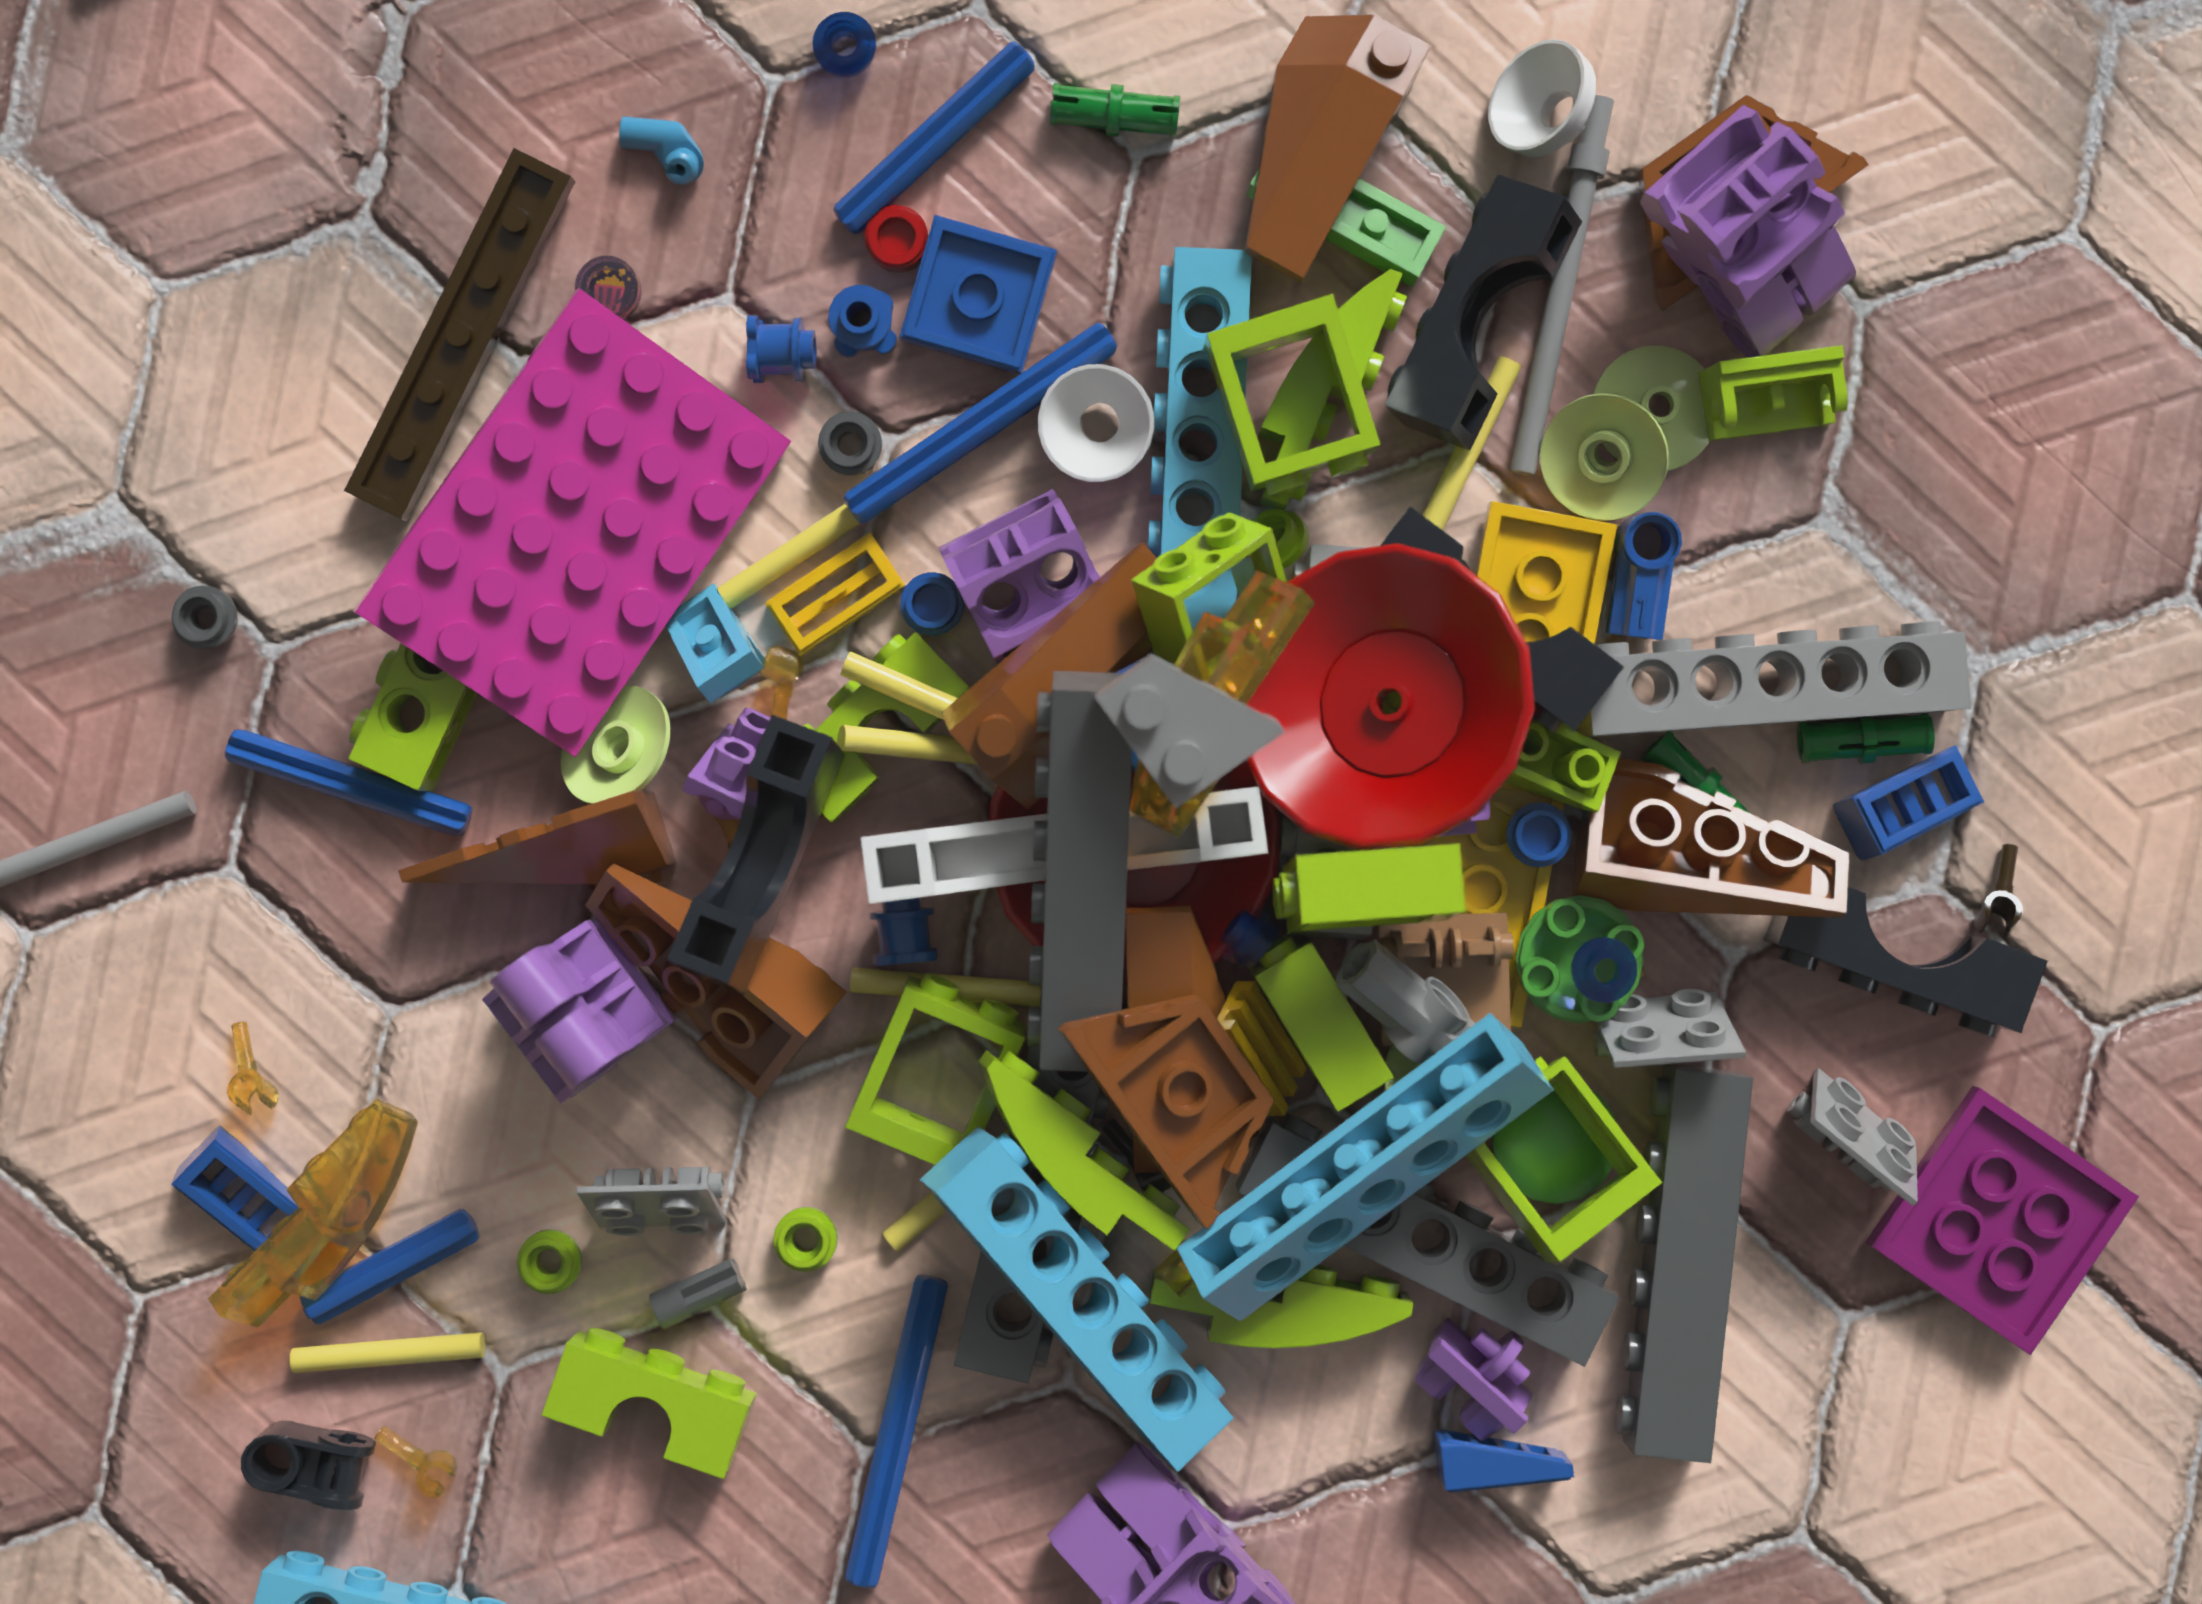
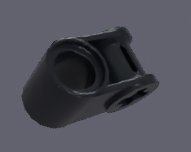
M281 1420L270 1424L245 1447L241 1456V1471L245 1480L253 1488L262 1492H271L308 1500L315 1505L337 1510L358 1509L362 1507L364 1494L359 1490L366 1457L374 1454L376 1441L364 1434L352 1431L328 1430L294 1421ZM267 1443H276L283 1446L290 1456V1468L273 1466L265 1455V1445Z

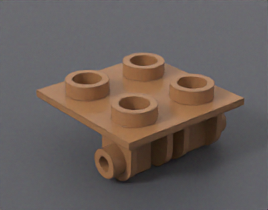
M1507 913L1460 914L1446 921L1378 926V942L1385 946L1400 961L1404 962L1406 966L1424 981L1429 977H1434L1444 983L1460 999L1469 1014V1018L1475 1023L1491 1013L1511 1031L1509 959H1513L1514 944L1512 933H1508ZM1381 1023L1382 1046H1395L1388 1038Z

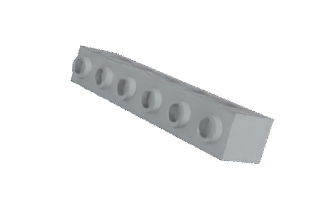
M1940 621L1901 624V636L1879 637V626L1873 625L1840 628V640L1817 642L1816 630L1779 632L1777 633L1778 644L1755 646L1754 634L1715 637V649L1692 650L1691 638L1652 641L1653 653L1629 654L1628 642L1597 644L1596 646L1622 664L1624 668L1575 731L1587 737L1971 709L1965 632L1941 633ZM1889 654L1896 657L1901 665V678L1896 686L1887 680L1884 673V663ZM1827 658L1833 660L1840 671V681L1835 690L1829 689L1822 679L1821 670ZM1765 662H1768L1776 669L1779 677L1778 687L1772 695L1767 694L1759 683V671ZM1702 666L1709 668L1717 680L1716 692L1710 700L1702 697L1696 688V675ZM1639 670L1648 673L1655 685L1654 696L1647 705L1641 703L1635 697L1632 690L1633 678Z

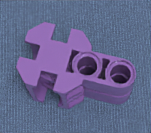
M1743 105L1644 192L1640 204L1648 219L1668 230L1671 236H1666L1661 242L1669 257L1694 284L1701 288L1727 337L1738 350L1750 358L1768 355L1803 324L1801 312L1808 316L1813 315L1856 277V270L1835 228L1845 215L1838 197L1817 187L1813 178L1820 179L1826 174L1818 156L1791 128L1779 122H1776L1771 127L1769 135L1758 112Z
M1053 489L938 547L997 665L1100 578L1071 517ZM1056 552H1064L1071 555L1073 559L1072 569L1063 579L1051 581L1041 577V565L1049 555ZM1007 582L1015 586V598L1006 608L992 610L982 604L983 595L992 584Z
M597 919L593 921L586 920L555 942L538 946L517 959L490 981L493 989L482 999L560 1104L570 1097L576 1096L603 1077L636 1049L644 1046L677 1020L637 965L630 961Z
M1138 1441L1096 1483L1101 1494L1128 1525L1126 1526L1099 1497L1088 1492L1047 1534L1050 1542L1060 1555L1101 1599V1604H1295L1284 1585L1269 1569L1262 1570L1246 1553L1244 1548L1247 1545L1235 1532L1212 1512L1206 1510L1165 1464ZM1140 1538L1151 1548V1552L1139 1540ZM1220 1562L1228 1565L1235 1576L1234 1590L1225 1600L1215 1596L1209 1585L1210 1572Z

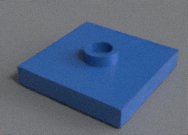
M934 215L899 336L900 340L1020 375L1024 372L1058 255L1057 250Z

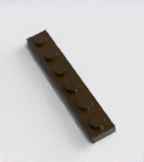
M513 148L344 489L345 492L399 519L408 521L576 182L570 175Z

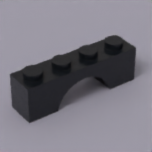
M1497 174L1489 193H1485L1478 200L1472 216L1471 230L1461 250L1456 251L1449 259L1444 273V285L1433 307L1428 308L1421 316L1416 329V342L1405 364L1396 369L1388 386V399L1385 406L1405 426L1468 451L1471 450L1498 395L1483 377L1478 367L1476 338L1479 327L1491 306L1511 289L1527 282L1555 278L1582 223V220L1565 196Z
M1411 506L1380 545L1399 543L1455 558L1460 563L1464 552L1462 544ZM1570 626L1552 637L1534 642H1526L1530 651L1535 708L1532 718L1553 734L1562 725L1573 733L1624 668L1622 664Z
M773 714L771 715L746 773L745 802L733 842L711 883L702 893L693 897L667 958L668 961L687 973L740 994H745L844 760L845 754L833 737Z
M1850 887L1847 888V907L1843 918L1772 916L1764 938L1765 942L1782 947L1778 957L1782 961L1815 972L1820 961L1841 969L1839 982L1872 994L1876 993L1879 984L1902 992L1898 1001L1901 1005L1932 1016H1936L1939 1006L1962 1014L1958 1026L1995 1039L1999 1028L2022 1033L2048 960L1994 940L1968 935L1946 956L1925 964L1909 965L1891 955L1880 944L1868 920L1866 893Z

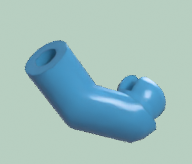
M622 117L619 129L621 148L653 151L666 170L665 175L675 184L687 185L699 178L704 167L703 154L681 123L670 120Z

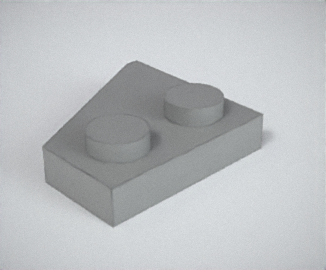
M1153 654L1142 659L1095 693L1096 700L1175 808H1178L1285 732L1276 718L1252 709L1205 681L1200 682L1181 672L1180 668Z

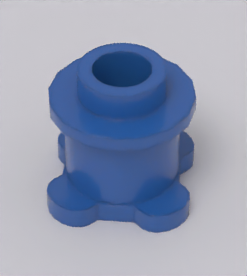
M854 285L844 288L834 297L829 307L828 321L832 333L836 336L834 341L835 347L842 356L852 358L860 351L876 350L880 354H888L895 348L897 336L891 330L894 303L887 293L878 291L868 285ZM863 310L872 313L871 320L865 326L855 327L851 325V319L857 312Z
M758 315L747 316L746 369L748 379H753V383H764L765 375H793L795 382H802L805 376V369L816 368L815 330H805L802 318H794L792 324H764L763 320H759Z
M919 897L882 902V911L870 913V920H877L879 952L873 955V965L881 966L937 960V948H930L928 916L934 914V909L932 907L921 908Z

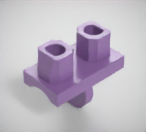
M745 707L737 718L735 726L730 723L726 725L689 773L682 791L691 796H698L700 803L706 811L717 818L724 820L741 819L746 796V773L770 717L752 708Z
M1447 1317L1435 1329L1430 1350L1418 1365L1415 1375L1416 1383L1433 1398L1441 1399L1457 1383L1464 1388L1472 1397L1461 1407L1459 1418L1463 1425L1480 1441H1484L1504 1426L1515 1434L1527 1423L1528 1416L1524 1412L1532 1399V1393L1522 1383L1529 1376L1530 1370L1516 1359L1524 1345V1340L1514 1331H1511L1497 1341L1483 1328L1478 1330L1471 1338Z

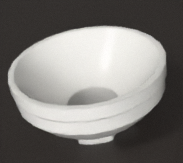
M1557 39L1540 41L1517 54L1499 76L1489 102L1488 121L1491 132L1497 142L1510 151L1522 156L1541 157L1559 150L1577 138L1585 129V124L1595 100L1596 77L1593 66L1583 56L1581 51L1566 41ZM1572 97V110L1565 121L1559 126L1551 128L1550 117L1555 106L1563 99Z
M1104 364L1080 366L1061 375L1048 388L1041 401L1038 413V434L1042 447L1049 459L1062 472L1087 482H1105L1119 478L1133 470L1144 458L1151 446L1155 430L1152 404L1142 385L1121 369ZM1096 403H1104L1111 406L1119 419L1118 431L1111 439L1105 442L1093 441L1085 434L1082 427L1084 412Z

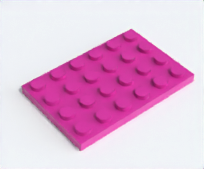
M578 288L574 291L353 611L576 757L783 455L791 440Z

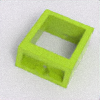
M1333 294L1207 333L1204 345L1251 492L1266 487L1269 497H1274L1306 486L1304 475L1329 468L1331 477H1338L1369 466L1366 455L1375 453L1381 444ZM1323 334L1355 435L1265 464L1233 362Z
M1228 512L1209 521L1201 532L1178 548L1160 555L1152 566L1131 579L1155 656L1180 668L1181 672L1200 682L1205 681L1228 693L1229 697L1233 698L1232 684L1250 627L1287 582L1272 529ZM1231 568L1248 628L1207 658L1201 660L1184 600Z
M1460 844L1297 855L1282 867L1283 873H1280L1279 878H1273L1272 888L1276 918H1286L1287 932L1439 922L1466 912Z
M1284 934L1254 953L1260 963L1250 968L1249 971L1328 1100L1338 1112L1394 1078L1342 991L1337 987V983L1312 942L1304 937L1294 941L1291 936L1289 937Z
M926 973L922 980L909 975L851 1107L845 1128L936 1165L976 1127H980L985 1131L996 1105L985 1081L964 1131L961 1132L876 1096L914 1008L1000 1044L1001 1047L996 1056L999 1060H1002L1008 1051L1018 1056L1025 1040L1026 1024L1017 1021L1019 1013L1001 1002L985 998L982 1004L979 1005L958 996L960 988L944 978Z
M1539 1056L1534 1061L1551 1087L1618 1175L1549 1228L1484 1142L1465 1156L1545 1262L1557 1263L1569 1256L1662 1182L1568 1059L1563 1056L1547 1065L1543 1058Z

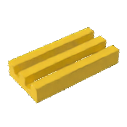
M869 532L766 601L765 605L799 656L803 657L903 590L906 585L873 535ZM867 552L869 553L874 562L792 617H789L784 609L785 607ZM881 573L884 575L887 582L805 637L801 635L798 630L799 628Z
M1236 981L1217 1020L1274 1099L1267 1116H1284L1289 1106L1283 1096H1294L1298 1086L1292 1077H1303L1307 1067L1256 982Z

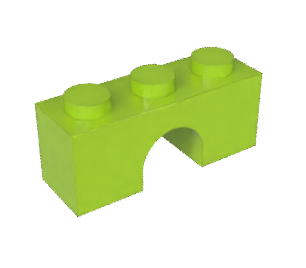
M916 632L907 640L900 634H897L872 659V661L956 698H959L970 689L965 681ZM850 680L828 701L827 706L833 713L816 729L809 723L805 724L804 727L831 736L837 743L838 731L841 725L865 727L870 719L882 712L897 711L904 713L926 734L942 719ZM843 751L845 754L844 760L821 812L830 822H838L882 779L868 764L862 753Z
M589 1328L588 1333L578 1331L566 1343L541 1416L602 1437L614 1423L622 1401L633 1397L649 1398L664 1408L671 1423V1435L663 1458L721 1479L726 1477L733 1465L757 1396L756 1392L744 1388L746 1382L742 1378L721 1370H710L707 1376L684 1367L686 1361L682 1357L665 1350L649 1349L648 1354H644L624 1347L625 1339L622 1336L600 1328Z

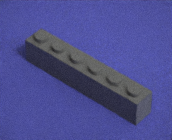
M1053 671L1052 692L1038 693L1037 733H1050V757H1037L1035 797L1048 798V821H1035L1033 861H1046V884L1033 883L1031 923L1044 924V946L1031 945L1029 984L1042 985V1007L1029 1006L1028 1046H1040V1070L1088 1072L1057 1028L1066 1022L1120 1011L1122 1008L1132 748L1096 700L1095 693L1123 673Z
M1663 1064L1662 1078H1654L1651 1085L1649 1108L1651 1116H1658L1655 1142L1647 1141L1643 1158L1662 1183L1649 1193L1648 1205H1640L1637 1213L1636 1240L1637 1243L1644 1244L1641 1269L1634 1268L1632 1270L1629 1283V1303L1631 1307H1637L1635 1331L1626 1332L1622 1347L1623 1370L1630 1371L1628 1395H1620L1618 1397L1615 1412L1616 1433L1623 1435V1442L1634 1455L1710 1464L1712 1462L1753 1077L1741 1072Z

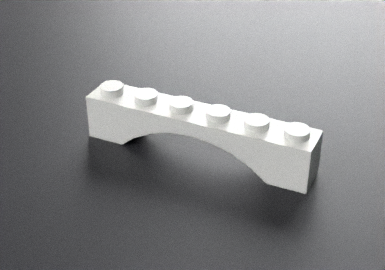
M1259 787L1198 794L1178 808H1175L1168 798L1130 803L1127 870L1268 853ZM1048 814L861 837L869 904L1046 880V861H1033L1035 821H1048Z

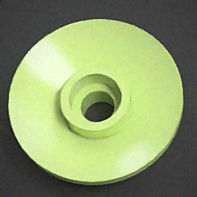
M1644 346L1621 355L1602 373L1593 394H1615L1631 399L1651 413L1660 425L1668 446L1669 461L1667 471L1677 469L1689 463L1709 443L1698 373L1704 370V367L1690 355L1667 346ZM1662 395L1669 401L1670 411L1667 416L1658 417L1650 411L1649 400L1651 396ZM1610 442L1601 443L1615 460L1619 459V451L1614 444Z
M1615 394L1587 395L1566 405L1549 423L1540 447L1541 470L1551 493L1570 511L1593 520H1617L1640 511L1658 493L1668 469V446L1665 435L1656 419L1640 404ZM1602 442L1614 444L1618 448L1619 459L1609 462L1601 458L1598 452L1599 444Z
M624 685L576 757L564 749L561 750L562 776L566 786L573 795L587 804H593L630 791H642L650 783L665 759L670 742V720L667 710L659 698L644 688Z

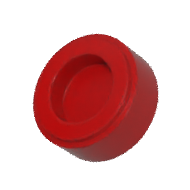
M890 205L880 209L870 218L865 230V243L871 258L878 266L890 272L900 273L912 270L921 263L929 233L924 220L916 211L902 205Z

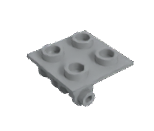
M1682 989L1676 991L1673 995L1642 997L1631 994L1625 1005L1618 1008L1613 1017L1607 1021L1596 1022L1599 1031L1594 1032L1593 1036L1596 1057L1607 1056L1614 1068L1746 1058V1051L1717 993H1707L1699 989Z
M1817 1068L1813 1075L1812 1096L1810 1097L1802 1091L1791 1101L1787 1108V1111L1794 1116L1793 1124L1818 1144L1825 1138L1822 1147L1827 1152H1832L1840 1147L1841 1150L1837 1160L1842 1164L1848 1163V1168L1873 1189L1881 1186L1887 1192L1893 1190L1914 1206L1918 1202L1917 1149L1912 1135L1896 1120L1890 1117L1882 1120L1866 1107L1864 1097L1850 1082L1841 1077L1833 1080L1821 1069Z
M710 1166L678 1168L677 1184H675L673 1168L665 1167L662 1185H656L654 1168H645L643 1185H641L642 1172L640 1169H607L606 1175L594 1177L593 1186L577 1187L576 1190L577 1195L598 1226L606 1228V1232L613 1235H640L645 1232V1227L670 1226V1230L675 1233L701 1234L709 1230V1225H726V1217L716 1198H723L724 1175L723 1172L712 1173Z

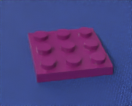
M1972 1085L1917 1166L1918 1202L1912 1206L1900 1195H1897L1865 1243L2022 1351L2031 1355L2139 1196L1983 1089Z

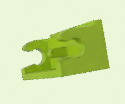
M1843 345L1720 361L1700 371L1698 376L1708 442L1828 426L1836 423L1835 413L1847 411L1848 394L1842 360L1845 358Z

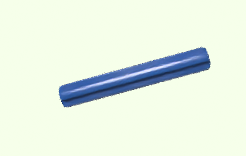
M1009 42L834 205L833 211L845 228L853 234L860 233L875 213L895 201L1021 84L1035 68L1034 61L1029 53L1017 42Z
M234 730L226 745L225 759L228 762L454 837L463 836L471 820L472 807L467 803L430 791H418L394 779L247 730Z

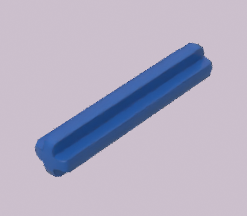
M458 1209L303 1291L300 1295V1300L305 1315L316 1325H321L474 1244L480 1237L476 1222L465 1209Z

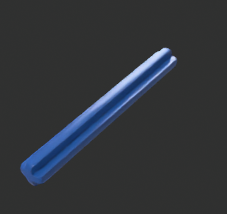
M1093 324L847 491L844 495V502L848 510L860 524L867 523L1038 407L1048 388L1061 375L1080 366L1101 364L1113 356L1117 348L1113 336L1103 324Z
M917 1275L913 1282L845 1573L846 1581L856 1586L875 1588L879 1583L948 1289L947 1281L936 1276Z

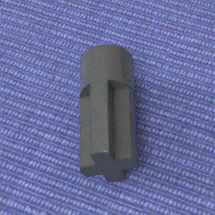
M728 1259L687 1279L677 1281L651 1293L649 1299L659 1324L662 1328L666 1329L695 1316L696 1313L746 1291L747 1287L740 1275L739 1266L736 1261Z

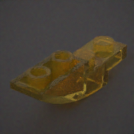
M1256 571L1224 619L1208 612L1203 614L1185 643L1174 666L1200 682L1205 681L1228 693L1229 697L1246 705L1315 602L1301 588ZM1139 759L1134 777L1130 811L1137 817L1180 838L1219 779L1178 808H1175Z
M376 1098L369 1107L362 1109L351 1119L348 1128L324 1152L316 1155L306 1164L303 1173L286 1189L298 1208L291 1215L278 1222L273 1228L271 1236L247 1260L236 1265L228 1273L226 1281L208 1298L221 1318L259 1328L292 1294L312 1300H317L363 1245L397 1185L409 1155L418 1124L417 1119L412 1113Z

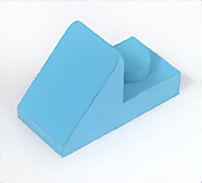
M714 583L680 605L665 625L697 688L709 703L740 687L767 666L765 657L734 611L726 604Z

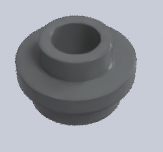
M846 411L834 415L823 425L818 438V448L823 461L830 469L842 475L855 476L867 472L877 463L882 452V437L878 427L869 417L859 412ZM850 433L859 435L863 442L861 450L852 456L841 453L839 448L841 439Z
M203 585L192 587L178 597L172 609L171 620L175 633L185 644L198 649H214L223 645L232 637L237 626L238 614L233 600L224 591ZM210 606L215 612L216 620L212 627L204 630L198 623V614L204 607Z

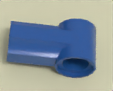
M1659 512L1636 514L1625 519L1617 528L1614 540L1616 560L1605 633L1663 640L1674 559L1678 556L1682 546L1681 531L1677 523L1668 515ZM1644 523L1655 527L1659 531L1662 541L1659 553L1650 560L1638 555L1633 547L1634 533Z

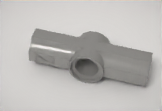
M1375 939L1365 944L1361 942L1345 956L1341 969L1335 975L1337 987L1380 1021L1391 1042L1399 1051L1415 1063L1421 1064L1476 1024L1469 1018V1014L1460 999L1444 983L1434 977H1429L1424 981Z

